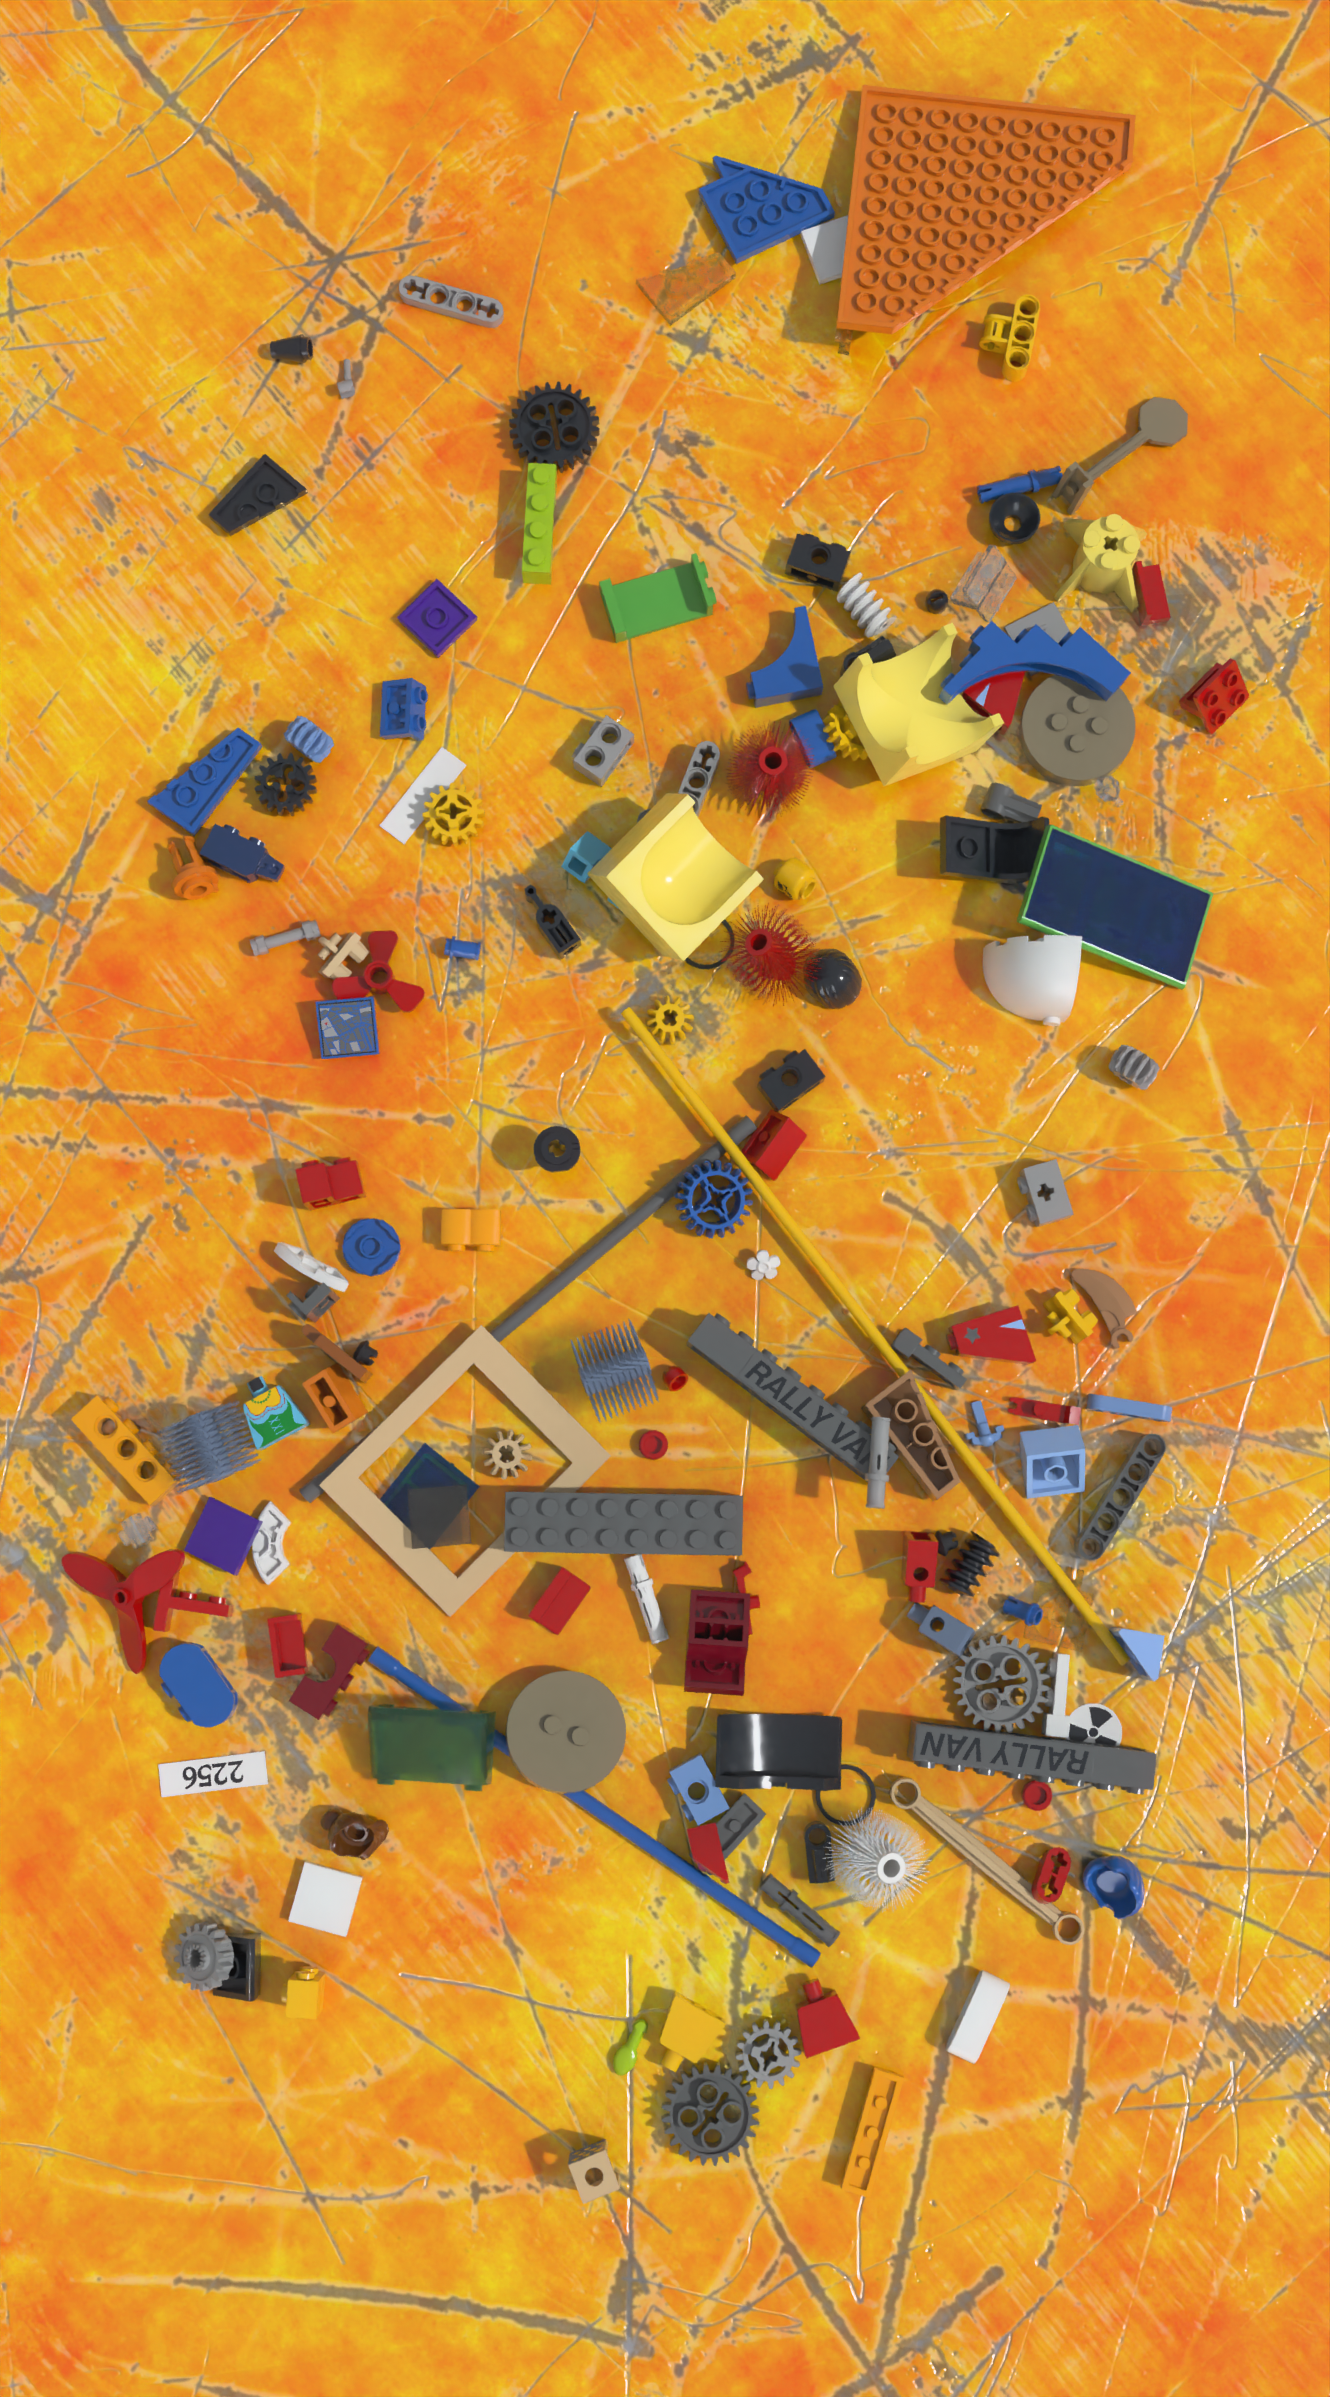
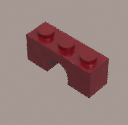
M341 1623L337 1624L321 1649L329 1654L335 1662L333 1676L327 1681H320L309 1674L305 1675L289 1699V1702L317 1720L322 1719L324 1715L329 1717L338 1704L334 1700L340 1689L345 1692L354 1679V1676L350 1673L356 1664L362 1666L368 1657L370 1650L367 1647L370 1642Z

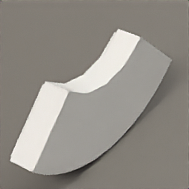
M278 1242L274 1252L293 1268L320 1283L324 1282L331 1288L345 1292L349 1283L337 1268L322 1263L300 1247L283 1242Z
M272 1501L266 1505L258 1517V1520L263 1521L252 1544L255 1566L267 1585H270L290 1565L284 1555L283 1539L286 1530L292 1522Z

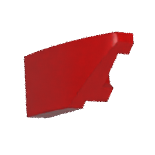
M716 1822L686 1829L693 1861L698 1864V1869L718 1877L724 1884L730 1883Z

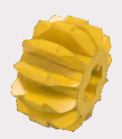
M665 996V1005L655 1000L654 1006L657 1010H647V1015L651 1019L646 1020L645 1024L647 1027H654L650 1031L653 1037L660 1033V1044L664 1043L666 1037H670V1045H675V1036H678L681 1041H685L686 1036L683 1031L692 1032L693 1027L688 1022L694 1021V1015L686 1014L690 1010L689 1004H685L681 1008L679 1007L681 998L677 997L674 1004H670V997ZM670 1015V1018L675 1016V1025L670 1026V1023H668V1026L665 1025V1016Z

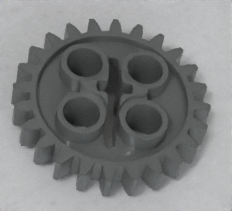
M704 2062L703 2071L700 2072L695 2065H692V2075L689 2076L686 2072L681 2071L683 2081L680 2083L677 2080H672V2085L676 2089L675 2092L670 2090L665 2092L666 2097L671 2102L662 2103V2108L669 2111V2113L661 2116L662 2122L670 2123V2125L664 2128V2133H674V2136L670 2139V2145L680 2143L678 2154L682 2155L688 2150L690 2162L698 2155L703 2166L707 2157L712 2159L714 2166H717L718 2157L720 2156L723 2157L726 2163H729L728 2153L732 2152L739 2157V2145L749 2148V2143L745 2137L756 2136L755 2131L750 2128V2126L759 2125V2119L752 2116V2114L759 2112V2106L750 2105V2103L757 2099L756 2093L747 2094L751 2088L750 2082L741 2085L742 2074L738 2073L735 2077H732L731 2066L723 2073L718 2062L714 2070H709L707 2062ZM705 2085H712L717 2089L714 2097L707 2099L701 2096V2088ZM724 2092H728L727 2098L715 2110L716 2118L714 2119L710 2116L705 2121L700 2132L694 2136L692 2134L694 2129L705 2120L704 2110L711 2111L716 2106L721 2095ZM736 2105L739 2107L740 2113L735 2118H728L723 2114L725 2107ZM686 2109H692L698 2114L696 2120L691 2123L683 2121L680 2116ZM710 2129H716L721 2133V2137L717 2142L712 2143L706 2141L704 2138L705 2133Z

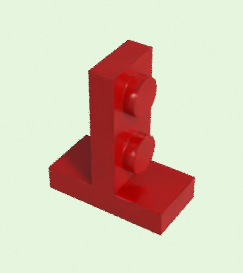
M178 1572L159 1591L153 1630L161 1632L170 1631L173 1609L232 1617L234 1605L226 1604L227 1598L209 1596L208 1601L197 1599V1593L180 1591L179 1596H176L180 1574Z

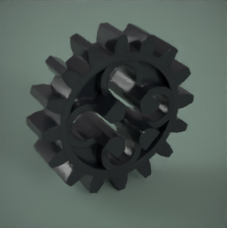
M279 753L275 762L271 758H267L269 766L266 768L260 765L259 769L262 776L258 775L254 778L256 783L261 784L255 787L256 793L261 795L259 797L260 803H268L267 809L269 812L277 808L279 816H282L285 810H288L290 815L294 816L295 808L302 812L305 811L303 803L312 804L313 800L309 794L317 793L316 787L311 785L317 782L316 776L310 775L313 772L311 765L304 767V758L300 757L295 761L292 753L288 755L287 759H283L281 753ZM286 768H293V772L288 773L291 785H287L285 788L288 798L286 801L280 802L278 799L284 795L281 785H285L287 781L284 771ZM270 779H276L278 781L274 782L272 786L267 785V782ZM300 784L305 785L304 789L301 791H297L294 789V787L300 786Z

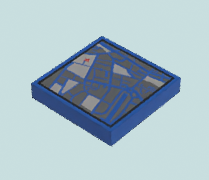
M374 996L316 1001L321 1059L380 1053Z

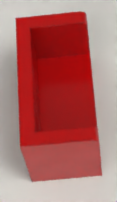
M301 1613L267 1618L275 1678L309 1673Z

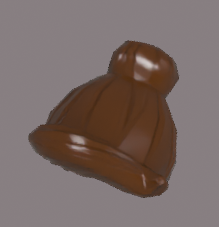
M336 1808L328 1810L321 1819L322 1828L328 1831L331 1851L342 1857L351 1856L360 1857L361 1860L368 1859L386 1839L389 1832L388 1824L384 1820L374 1821L365 1815L355 1812L343 1813L340 1809Z

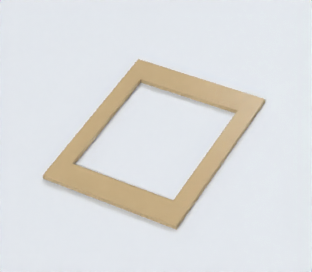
M482 1325L319 1485L449 1617L515 1553L504 1552L505 1531L457 1578L358 1477L473 1363L572 1462L544 1492L575 1493L611 1457Z

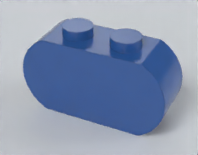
M197 1643L181 1644L173 1647L165 1654L159 1670L160 1677L164 1681L161 1683V1686L170 1698L175 1696L181 1705L178 1710L187 1722L192 1720L195 1725L200 1727H214L224 1723L234 1714L238 1705V1693L203 1645Z

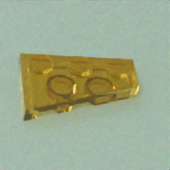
M717 252L687 262L685 266L673 270L669 268L649 278L645 276L636 279V285L671 326L735 279L736 272L724 257Z

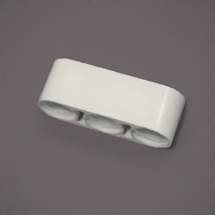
M984 1970L979 1972L946 2045L947 2052L972 2064L976 2063L1005 2001L1010 1987L1009 1982Z

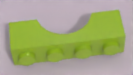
M528 463L522 559L523 583L551 585L553 524L557 493L556 464Z

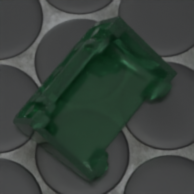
M393 1704L370 1705L368 1708L371 1777L377 1778V1784L395 1785V1780L463 1784L464 1790L482 1791V1785H489L492 1782L496 1711L480 1710L479 1712L405 1706L394 1707Z

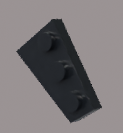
M264 454L208 515L213 522L232 536L306 495L308 492L303 485Z

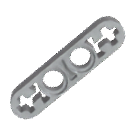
M412 275L404 277L399 283L400 297L408 305L487 328L498 327L504 320L503 306L494 298ZM416 286L417 291H413L412 295H408L407 289ZM436 292H441L446 296L445 301L440 304L433 303L430 298ZM461 300H469L473 305L469 311L464 312L457 308V304ZM477 304H480L481 310H478L479 314L476 315ZM491 309H495L496 314H493L491 318H488L487 312H490Z

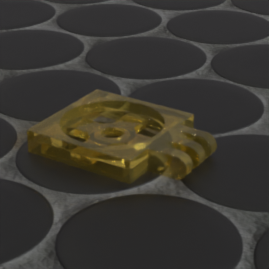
M1066 1566L1064 1573L1071 1580L1073 1568ZM1078 1569L1075 1574V1580H1071V1582L1092 1608L1095 1594L1080 1591L1084 1570ZM1051 1576L1050 1583L1035 1580L1030 1604H1038L1039 1598L1047 1592L1054 1590L1058 1591L1056 1603L1052 1607L1039 1605V1608L1043 1610L1042 1618L1048 1619V1622L1051 1624L1048 1638L1043 1637L1035 1625H1025L1023 1638L1082 1652L1088 1622L1082 1615L1070 1612L1067 1607L1069 1597L1053 1576ZM1057 1610H1061L1064 1613V1619L1061 1622H1057L1053 1618V1614ZM1068 1624L1080 1627V1630L1074 1637L1066 1641H1060L1063 1627Z

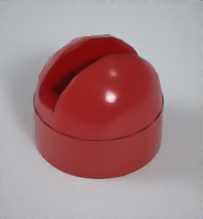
M669 1366L670 1370L667 1373L663 1372L662 1379L666 1387L670 1391L675 1392L684 1387L688 1381V1375L678 1366Z

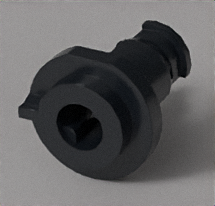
M553 1126L543 1130L537 1136L534 1143V1156L539 1166L550 1173L569 1171L579 1160L581 1152L580 1143L577 1136L571 1130L561 1126ZM554 1145L556 1149L560 1148L561 1151L565 1152L563 1155L555 1157L553 1152H549V1149Z

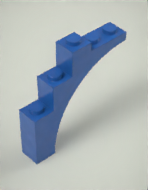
M991 621L985 628L980 625L970 636L972 643L968 651L971 653L960 663L959 666L962 669L956 675L950 673L940 686L943 689L939 698L947 705L958 694L984 679L1009 672L1035 671L1055 674L1073 680L1107 701L1126 681L1131 672L1081 627L1074 634L1069 631L1057 643L1035 624L1030 631L1026 628L1023 629L1013 641Z

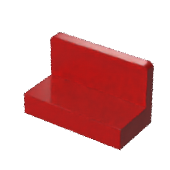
M1136 561L1132 567L1141 626L1169 621L1171 616L1159 564L1143 567L1142 561Z
M771 1109L741 1152L751 1165L757 1167L769 1179L775 1181L803 1143L807 1134L789 1117Z
M562 1567L528 1616L555 1635H558L591 1587Z

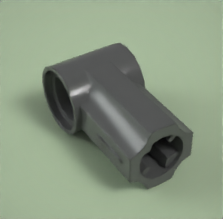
M991 783L980 811L993 819L1003 820L1005 818L1015 823H1023L1037 819L1042 805L1014 794L1011 788L1003 784Z

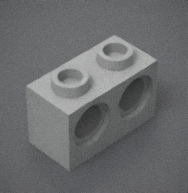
M607 715L602 722L597 720L589 731L591 737L585 744L580 743L572 755L574 758V769L600 787L604 785L634 744V734ZM606 734H614L617 740L614 743H606L602 738ZM591 756H597L601 759V762L596 766H590L586 763V760Z

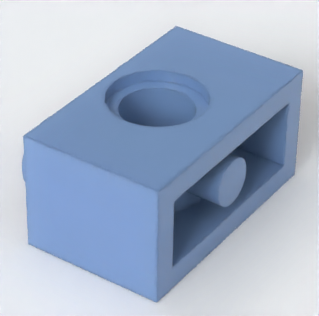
M701 1753L669 1770L672 1777L668 1778L667 1781L674 1794L681 1793L686 1802L681 1807L689 1822L695 1819L699 1826L729 1809V1805L720 1788L715 1787V1779ZM699 1782L704 1785L705 1793L702 1797L692 1798L688 1794V1788L692 1783Z

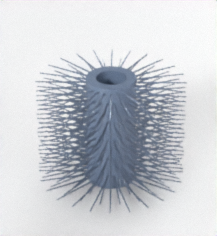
M630 1319L628 1321L634 1339H631L630 1332H628L629 1330L625 1322H623L626 1338H628L630 1346H627L625 1336L618 1323L619 1336L622 1342H619L618 1335H616L615 1329L611 1325L614 1341H616L618 1349H615L608 1329L605 1328L614 1356H611L609 1346L600 1330L601 1339L608 1358L604 1356L605 1353L603 1352L602 1345H600L599 1338H597L594 1331L596 1344L602 1360H599L594 1342L590 1334H588L591 1349L596 1360L594 1362L587 1342L582 1335L587 1356L591 1363H587L586 1356L577 1338L584 1363L582 1367L576 1348L571 1340L583 1387L591 1400L599 1422L601 1421L592 1396L593 1394L596 1396L597 1403L605 1420L606 1416L598 1392L603 1397L611 1419L612 1413L604 1390H607L608 1397L617 1416L618 1412L611 1394L612 1391H614L616 1401L623 1415L620 1395H622L626 1409L630 1413L624 1388L633 1409L636 1410L634 1399L630 1392L631 1389L637 1403L641 1407L636 1384L634 1383H637L644 1403L647 1404V1400L642 1387H645L646 1394H648L649 1400L653 1404L650 1388L646 1381L649 1380L653 1394L657 1398L656 1400L659 1401L646 1353L641 1343H639L637 1332H635L634 1326L631 1325ZM616 1386H618V1388H619L620 1395H619V1393H618V1391H617V1389H616Z
M231 1402L219 1408L216 1407L212 1410L209 1409L182 1419L181 1422L173 1423L174 1425H171V1427H164L165 1430L162 1429L166 1439H168V1441H165L166 1445L168 1443L171 1445V1447H168L172 1452V1456H176L177 1453L178 1458L175 1457V1462L181 1461V1463L178 1462V1468L184 1466V1469L181 1468V1471L180 1469L178 1471L175 1470L176 1474L184 1472V1475L181 1474L179 1478L176 1477L177 1481L180 1478H187L182 1483L180 1482L179 1486L190 1484L192 1481L194 1483L188 1485V1487L185 1486V1489L182 1488V1492L186 1491V1489L188 1491V1489L198 1488L204 1484L217 1482L235 1474V1472L237 1473V1471L246 1469L247 1466H253V1463L256 1464V1460H252L250 1463L247 1462L250 1458L253 1459V1454L247 1456V1453H250V1449L245 1451L244 1447L247 1448V1443L246 1445L241 1444V1442L245 1443L244 1440L247 1441V1437L239 1439L241 1435L244 1436V1431L240 1432V1434L238 1433L241 1430V1426L233 1428L236 1424L239 1425L238 1420H236L239 1417L238 1414L236 1416L233 1414L236 1411L234 1408L233 1410L230 1408V1406L233 1407Z

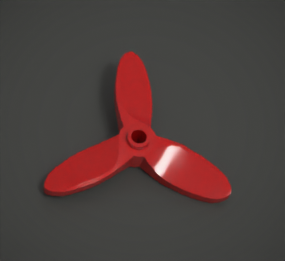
M169 1549L154 1555L136 1567L128 1578L114 1566L95 1556L82 1552L66 1554L62 1557L61 1561L64 1571L69 1577L93 1595L110 1600L115 1606L126 1661L133 1673H140L146 1664V1635L142 1602L146 1595L161 1589L177 1575L184 1565V1552L179 1549Z

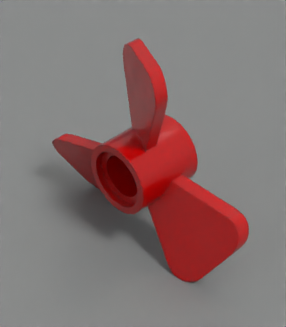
M392 930L374 931L368 936V945L373 962L366 966L364 976L339 977L332 983V989L337 999L366 997L370 991L379 995L389 993L397 1006L406 1013L412 1012L425 997V992L420 986L395 980L393 971L388 965L398 943V936ZM377 972H385L387 978L383 983L377 984L372 981L373 975Z

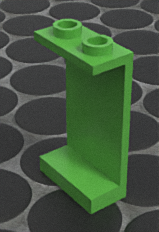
M697 553L691 554V563L612 586L610 578L599 581L601 598L616 643L713 615V605L717 604L715 593L712 587H707L705 581L708 578L707 568L704 561L699 562Z

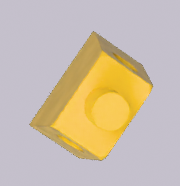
M675 1991L659 2035V2043L668 2048L661 2064L676 2072L683 2058L697 2063L726 2025L725 2019Z

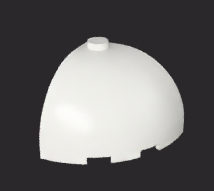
M1044 935V938H1039L1037 941H1028V936L1007 938V942L1004 945H999V941H994L983 948V974L986 984L994 998L1005 1009L1023 1018L1043 1021V1024L1048 1026H1059L1060 1022L1066 1021L1071 1013L1077 989L1082 936Z

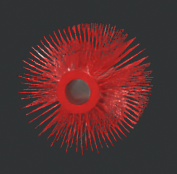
M775 721L772 731L770 726L768 738L769 723L764 734L763 729L761 738L759 733L755 735L752 729L751 731L754 736H751L755 741L752 743L750 739H747L751 746L744 741L748 746L743 744L745 747L739 745L744 750L739 749L741 752L736 751L739 753L735 754L738 757L733 758L737 760H732L736 763L728 762V764L736 765L733 768L737 769H726L728 771H736V773L727 774L743 773L726 777L743 776L736 779H727V781L735 780L738 783L736 785L733 784L734 787L738 786L733 788V790L746 785L745 791L742 794L746 802L747 800L751 802L754 798L751 810L760 793L762 797L763 791L761 812L765 802L766 808L769 805L770 809L771 801L773 800L770 819L775 805L777 804L776 809L778 804L780 806V797L782 802L786 800L787 804L792 800L798 804L789 793L794 798L796 797L792 793L798 796L795 792L805 796L797 791V789L801 790L799 787L804 788L801 785L809 787L803 783L807 782L803 779H809L805 776L810 775L804 773L813 772H802V770L809 769L805 768V766L813 765L800 764L815 763L809 761L798 763L805 760H813V758L805 759L802 755L807 754L808 750L802 751L803 747L802 749L796 748L800 745H797V742L792 745L791 749L789 748L793 736H790L787 741L786 739L791 725L778 748L777 740L780 724L775 739L774 735L771 737V734L775 731Z
M763 908L762 929L759 925L760 912L758 910L757 924L756 921L755 923L752 921V918L750 919L753 924L752 928L741 918L750 932L747 931L749 934L744 931L742 932L745 935L741 938L746 941L740 938L735 939L741 941H732L743 945L726 946L735 948H724L729 949V951L746 948V950L740 949L743 951H737L736 954L726 953L732 954V956L727 955L729 956L726 957L727 959L733 956H742L736 957L739 959H735L736 961L729 964L730 967H737L733 975L738 973V979L743 977L745 979L743 987L749 988L752 986L754 990L751 993L758 990L757 988L760 989L759 986L762 988L761 984H763V990H760L758 995L760 998L762 994L764 995L763 992L766 995L765 989L767 990V986L769 989V984L770 991L767 993V997L771 996L770 992H772L773 997V988L775 992L776 980L778 981V983L776 982L777 995L780 981L784 992V984L785 986L788 985L787 987L790 990V983L801 992L791 977L800 984L793 977H796L797 974L798 976L801 975L799 974L801 972L796 969L805 973L807 971L801 969L810 970L807 968L814 966L801 967L799 965L816 964L806 963L816 962L812 960L796 962V960L802 961L799 959H806L805 956L816 957L809 955H814L812 954V952L815 953L814 951H809L810 953L799 954L805 953L802 951H807L806 948L811 950L808 946L810 947L812 944H805V942L808 943L806 941L808 934L803 937V932L797 925L795 927V922L793 924L789 922L791 917L789 918L788 916L787 920H782L783 923L780 920L781 926L779 925V928L777 927L776 929L777 922L779 923L780 918L782 919L784 913L780 914L779 918L777 917L778 920L775 919L776 923H774L773 919L772 927L771 920L775 912L773 911V914L771 912L772 917H770V910V921L767 922V928L765 925L764 929L767 910L766 915L764 912L763 917ZM786 922H789V924L787 923L788 926H786V928L784 927L785 931H783V925H786ZM789 930L791 934L788 932V936L784 937L786 931ZM796 936L793 941L788 942L790 937ZM793 943H800L797 946L792 947V945H795ZM747 958L746 960H742L745 962H738L741 959ZM743 965H749L747 966L748 968H744L745 971L743 969H740L743 968ZM754 968L751 974L747 973L748 976L745 975L747 970ZM758 972L757 977L753 979L752 975ZM760 977H761V982H760V984L757 985L756 981L758 982V978H759V981H760ZM768 978L766 986L764 987V981Z

